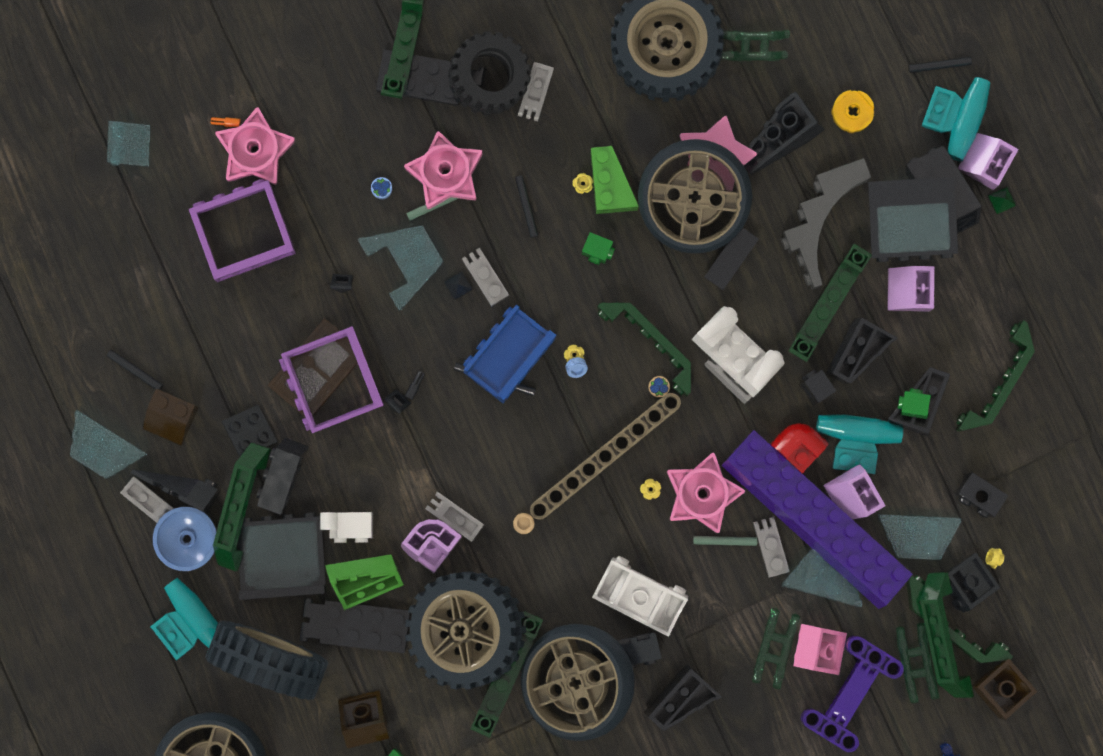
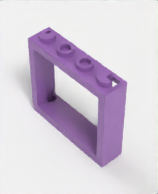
M260 179L253 182V186L235 188L231 194L226 196L225 194L216 195L212 201L206 203L205 201L193 204V208L189 209L216 282L296 254L272 186L268 180ZM265 190L285 245L218 269L198 214Z
M353 326L281 354L282 359L279 362L283 372L288 371L290 379H287L290 390H295L298 398L294 400L298 410H303L306 417L302 419L306 431L311 430L312 433L384 406ZM348 337L373 403L316 425L290 358Z

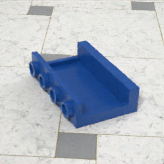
M517 304L514 308L509 307L502 316L505 318L500 325L496 323L489 332L492 334L487 341L483 339L476 348L478 352L475 356L470 355L463 364L465 366L464 374L503 404L556 339V334L551 330L549 332L522 312Z

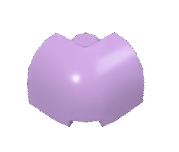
M428 519L418 523L402 542L401 547L412 559L420 562L431 572L435 573L462 536L438 519Z

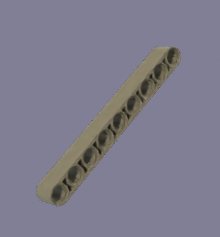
M668 393L533 502L530 507L532 517L537 520L546 518L670 417L680 407L681 401L679 396L674 393ZM667 398L675 399L676 407L673 409L667 408L665 400ZM651 411L659 413L660 420L658 422H652L649 419L648 415ZM635 424L643 426L644 432L642 435L637 436L632 432V427ZM620 437L627 440V447L624 449L616 446V440ZM602 451H608L611 454L609 462H602L600 460L599 454ZM586 464L594 466L595 472L593 475L587 476L584 474L583 467ZM574 477L578 480L579 485L576 489H569L566 482L569 478ZM553 491H559L562 494L560 502L554 503L551 501L550 494ZM542 504L545 506L546 512L543 516H536L533 509L535 505Z

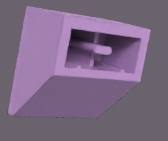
M977 133L973 144L963 161L959 164L958 169L965 175L994 190L999 186L1019 149L1001 139Z
M934 266L888 268V311L929 312L934 309Z
M860 464L823 485L831 500L851 519L867 517L885 507L869 475Z

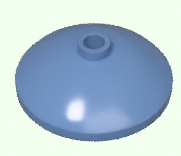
M179 507L172 509L164 514L155 526L153 533L154 550L158 558L166 566L174 570H195L206 564L214 554L213 543L216 527L207 514L196 508ZM186 535H189L191 537V541L189 543H186L184 541V537Z

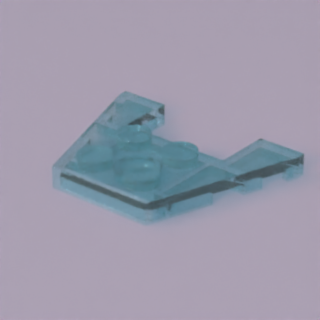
M422 225L358 239L367 257L387 246L406 278L407 284L389 293L399 311L403 309L444 263Z

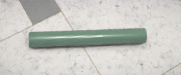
M450 197L431 209H427L425 204L406 214L409 220H413L459 198Z
M693 536V544L757 546V537Z

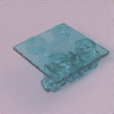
M108 121L107 163H111L114 166L127 164L148 167L150 125Z

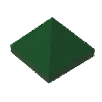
M1007 187L988 195L996 214L1016 206Z

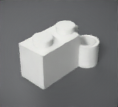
M320 513V530H330V539H334V543H347V538H355V543L368 542V538H373V513Z

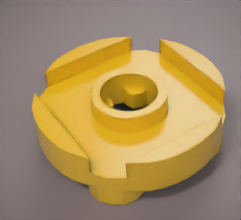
M845 91L834 102L831 111L833 120L839 128L848 133L860 132L867 128L873 120V101L862 91ZM848 107H857L858 110L856 113L858 115H849Z

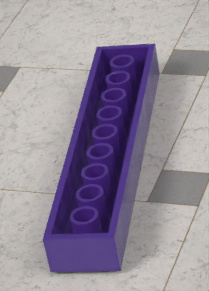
M755 430L743 440L721 465L878 609L886 606L913 575Z

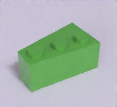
M613 147L591 148L596 214L638 211L639 206Z
M391 554L325 565L330 583L344 610L404 585L399 569Z

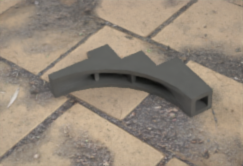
M864 158L816 175L813 186L817 194L820 193V196L800 203L798 206L799 210H797L798 218L801 222L804 221V224L786 230L782 234L781 243L784 250L788 249L789 254L798 252L796 255L797 262L800 267L803 266L805 274H803L804 281L812 290L822 285L818 270L817 248L823 223L832 207L841 197L853 188L871 179Z

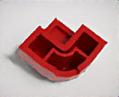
M796 423L782 430L770 445L797 470L803 473L826 449L829 442L807 424Z

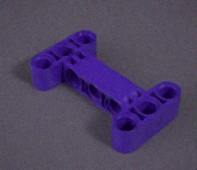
M851 636L845 642L846 651L856 657L858 661L826 714L823 715L812 708L804 710L801 714V722L804 726L846 752L855 751L859 746V740L855 734L845 728L878 673L880 672L892 679L900 677L903 673V665L899 660L858 636ZM854 640H858L861 644L860 649L856 652L851 649V643ZM873 651H876L879 655V659L875 663H871L869 660V655ZM890 663H895L897 666V671L894 674H889L887 671ZM810 713H815L817 720L814 724L809 725L806 717ZM832 724L835 731L833 735L827 736L824 731L825 727ZM847 736H851L853 739L850 747H844L843 739Z

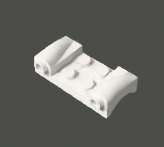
M723 306L692 340L754 397L785 364L783 356L776 350H768L765 353L736 325L738 322L737 312L731 307Z
M621 556L617 558L612 557L592 598L669 637L683 607L688 601V595L685 594L686 590L678 585H675L674 588H668L631 569L627 559Z

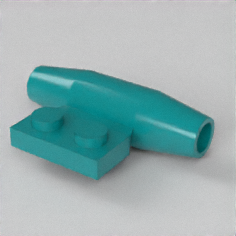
M974 78L963 99L956 92L938 86L935 87L922 127L940 133L951 131L947 152L953 160L963 161L976 138L987 107L991 83L986 79Z
M845 414L819 415L817 419L816 431L818 433L841 439L835 447L833 469L850 470L860 464L867 473L875 474L878 457L875 444L901 443L903 438V426L880 419Z
M176 578L164 587L176 611L166 613L150 627L173 657L178 660L195 646L197 639L209 648L218 622L199 597L179 578Z

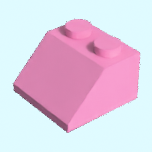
M801 624L793 666L839 675L847 633Z

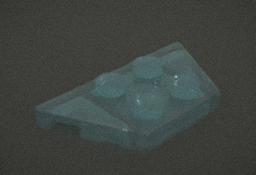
M79 410L75 411V426L72 433L73 443L70 456L105 479L110 478L147 454Z
M879 515V520L882 522L887 538L891 542L897 558L941 560L961 523V518Z
M810 550L782 583L783 587L862 607V600L859 598L856 587L850 584L845 577L827 563L816 550Z

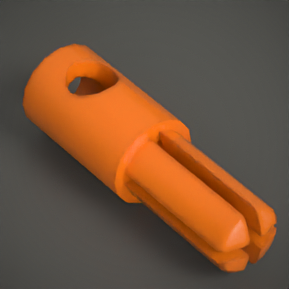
M212 117L211 120L224 122H210L212 125L237 128L240 126L241 120L237 118Z

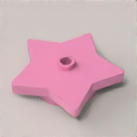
M255 108L241 126L215 133L229 154L226 180L228 182L254 175L277 185L278 161L294 144L295 139L272 130L259 108ZM253 147L259 148L257 152H251Z
M724 116L705 133L680 134L681 141L701 139L725 147L741 161L743 166L757 155L755 151L735 140L727 116ZM710 157L708 168L720 176L726 190L733 191L734 179L729 170L722 163ZM695 170L692 172V178L695 181H701L704 178V174L701 170Z
M438 131L425 155L405 164L404 167L406 171L423 184L427 209H431L450 197L476 200L471 175L483 153L482 150L457 148ZM445 170L450 171L447 174H442Z
M711 453L694 469L667 471L676 493L670 521L697 519L714 532L719 533L725 507L741 496L745 490L722 476L715 454ZM700 490L706 491L704 498L699 497L698 492Z

